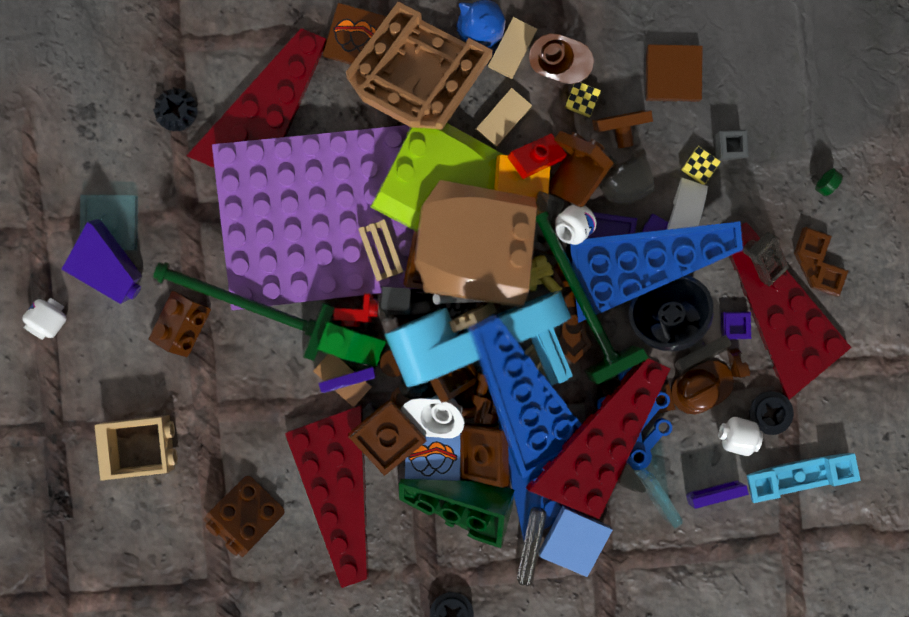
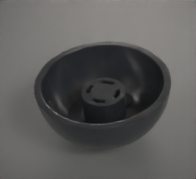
M688 275L633 298L629 307V320L636 335L647 345L661 351H680L698 343L708 332L714 315L713 300L709 290L699 280Z

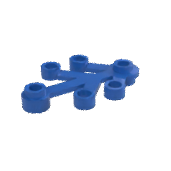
M633 367L619 373V380L621 381ZM659 392L658 396L664 395L665 401L663 404H657L655 401L643 428L659 409L666 408L669 405L670 398L665 392ZM607 396L601 397L597 401L598 410L601 407L602 401ZM665 418L657 419L654 423V429L643 441L640 432L626 462L630 468L642 470L650 464L652 459L650 450L662 436H667L671 433V422ZM666 422L668 425L667 429L659 431V425ZM641 452L643 454L642 459L635 461L634 455Z

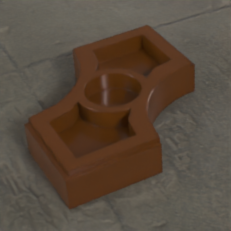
M570 290L563 298L571 318L561 324V333L558 340L565 357L572 364H575L593 344L586 333V320L578 323L576 298L572 290Z

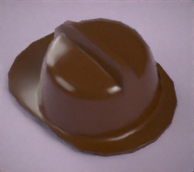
M553 33L543 35L533 43L529 52L530 65L536 73L563 83L574 84L581 82L589 76L593 69V54L588 46L564 35Z
M719 361L701 363L675 380L671 391L674 404L686 414L705 412L730 396L734 385L733 375L730 369Z

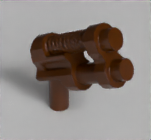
M482 369L477 373L476 379L479 382L476 392H473L471 397L474 407L462 408L463 419L474 418V423L497 425L499 416L492 397L487 395L488 384Z

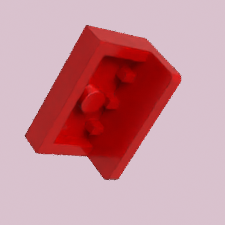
M364 293L363 310L334 308V320H341L340 326L360 327V321L372 322L373 317L378 316L379 302L374 300V295Z

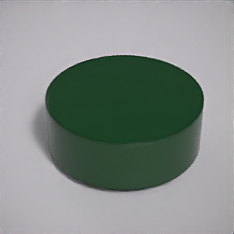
M835 168L830 169L820 178L815 190L823 196L830 195L841 184L843 175Z

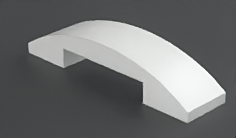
M681 178L673 201L674 208L666 230L699 226L708 186Z

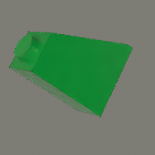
M327 322L318 350L345 360L375 367L378 366L387 341L346 326H340L341 324Z

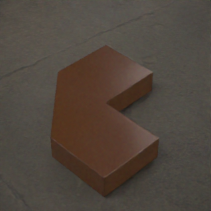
M808 227L802 228L794 255L810 288L835 297L840 296L848 270L823 262L832 236Z

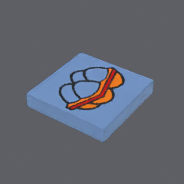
M460 434L454 438L426 437L427 441L405 459V479L460 481Z

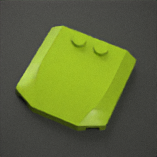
M446 123L443 129L410 127L370 207L410 229L418 231L421 207L440 180L494 190L496 158L498 155L504 154Z

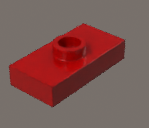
M552 133L511 151L507 157L522 179L546 169L566 157V152L554 140L555 137Z

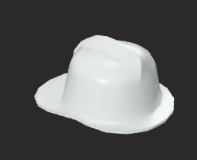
M438 395L431 399H411L401 408L403 413L425 437L454 438L464 428L462 406L458 405L453 398L444 403H441Z

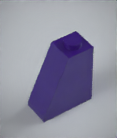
M99 219L86 223L62 267L63 271L119 304L129 299L133 300L141 289L139 282L143 276L105 224Z

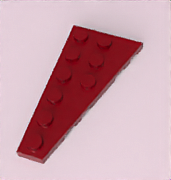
M301 28L187 154V157L215 169L212 144L286 137L325 49L326 38Z
M744 222L741 224L743 250L730 255L729 258L743 286L741 287L742 291L748 299L753 319L765 349L768 350L773 362L774 372L779 377L783 388L782 392L790 400L852 347L750 225Z
M649 358L636 364L621 380V385L616 391L602 401L603 405L594 415L591 414L562 446L563 450L552 462L548 461L543 467L544 471L535 481L531 480L526 488L530 492L600 519L670 368Z
M363 404L285 433L341 588L367 580L369 577L368 543L366 541L367 515L365 513V457H363V452L348 437V433L362 423Z

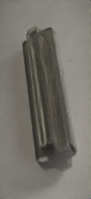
M533 507L530 510L517 575V581L522 586H530L533 583L547 515L545 509L541 507Z

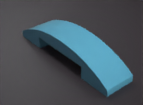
M855 453L837 454L785 463L746 475L752 503L781 498L780 495L825 485L838 486L861 481Z

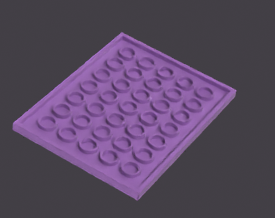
M403 125L212 144L229 291L267 306L362 296L364 293L379 294L382 293L383 287L408 288L403 285L414 230L374 210L370 206L381 184L384 182L410 127ZM385 219L403 273L377 282L358 228ZM378 228L376 230L390 269L394 270L396 268L382 229ZM371 231L367 232L366 235L380 274L386 273ZM231 304L232 311L243 309Z

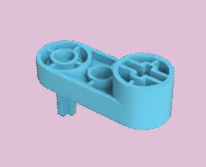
M561 290L529 300L521 308L513 307L495 315L518 343L531 338L548 382L551 385L562 383L573 376L554 331V327L571 318ZM447 308L414 319L384 334L406 386L409 387L427 382L479 360L469 329L465 328L463 333L459 335V331L453 333L449 324L452 319Z

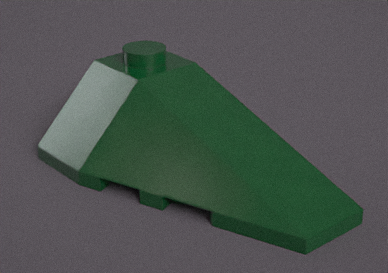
M400 479L399 500L427 515L435 513L446 520L444 524L451 528L455 524L469 531L467 536L476 541L498 548L502 547L513 507L514 489L475 481Z

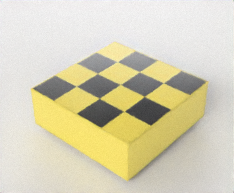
M580 82L574 83L565 108L590 118L601 90Z
M698 146L681 170L704 185L721 161Z

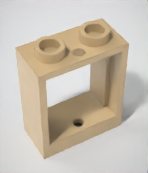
M170 415L111 421L95 425L100 481L163 474L175 469L178 455L177 450L173 448L172 438L175 435V427L173 421H170ZM158 424L162 464L120 468L116 429Z

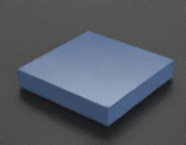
M562 506L538 551V555L545 560L588 577L613 529L605 523Z

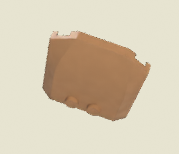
M398 1L348 68L346 76L362 101L409 127L443 129L491 59L493 50L470 38L467 39L466 43L426 23L422 20L420 12Z
M440 180L420 210L414 263L417 271L420 272L424 291L523 307L530 284L537 211L535 198Z

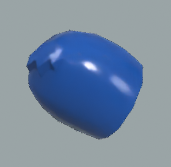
M478 0L473 3H459L461 13L456 27L463 42L466 43L467 39L470 38L486 47H491L502 39L506 20L502 9L496 2L492 0Z

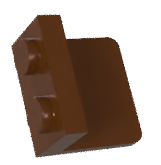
M560 131L554 140L568 153V156L550 180L548 193L572 205L583 207L613 165V161L603 152L605 148L599 142L593 139L588 142L575 132H572L570 135Z
M245 476L208 512L203 520L206 522L205 526L214 536L219 535L226 541L225 546L235 556L239 554L243 558L284 515L285 510L251 476Z

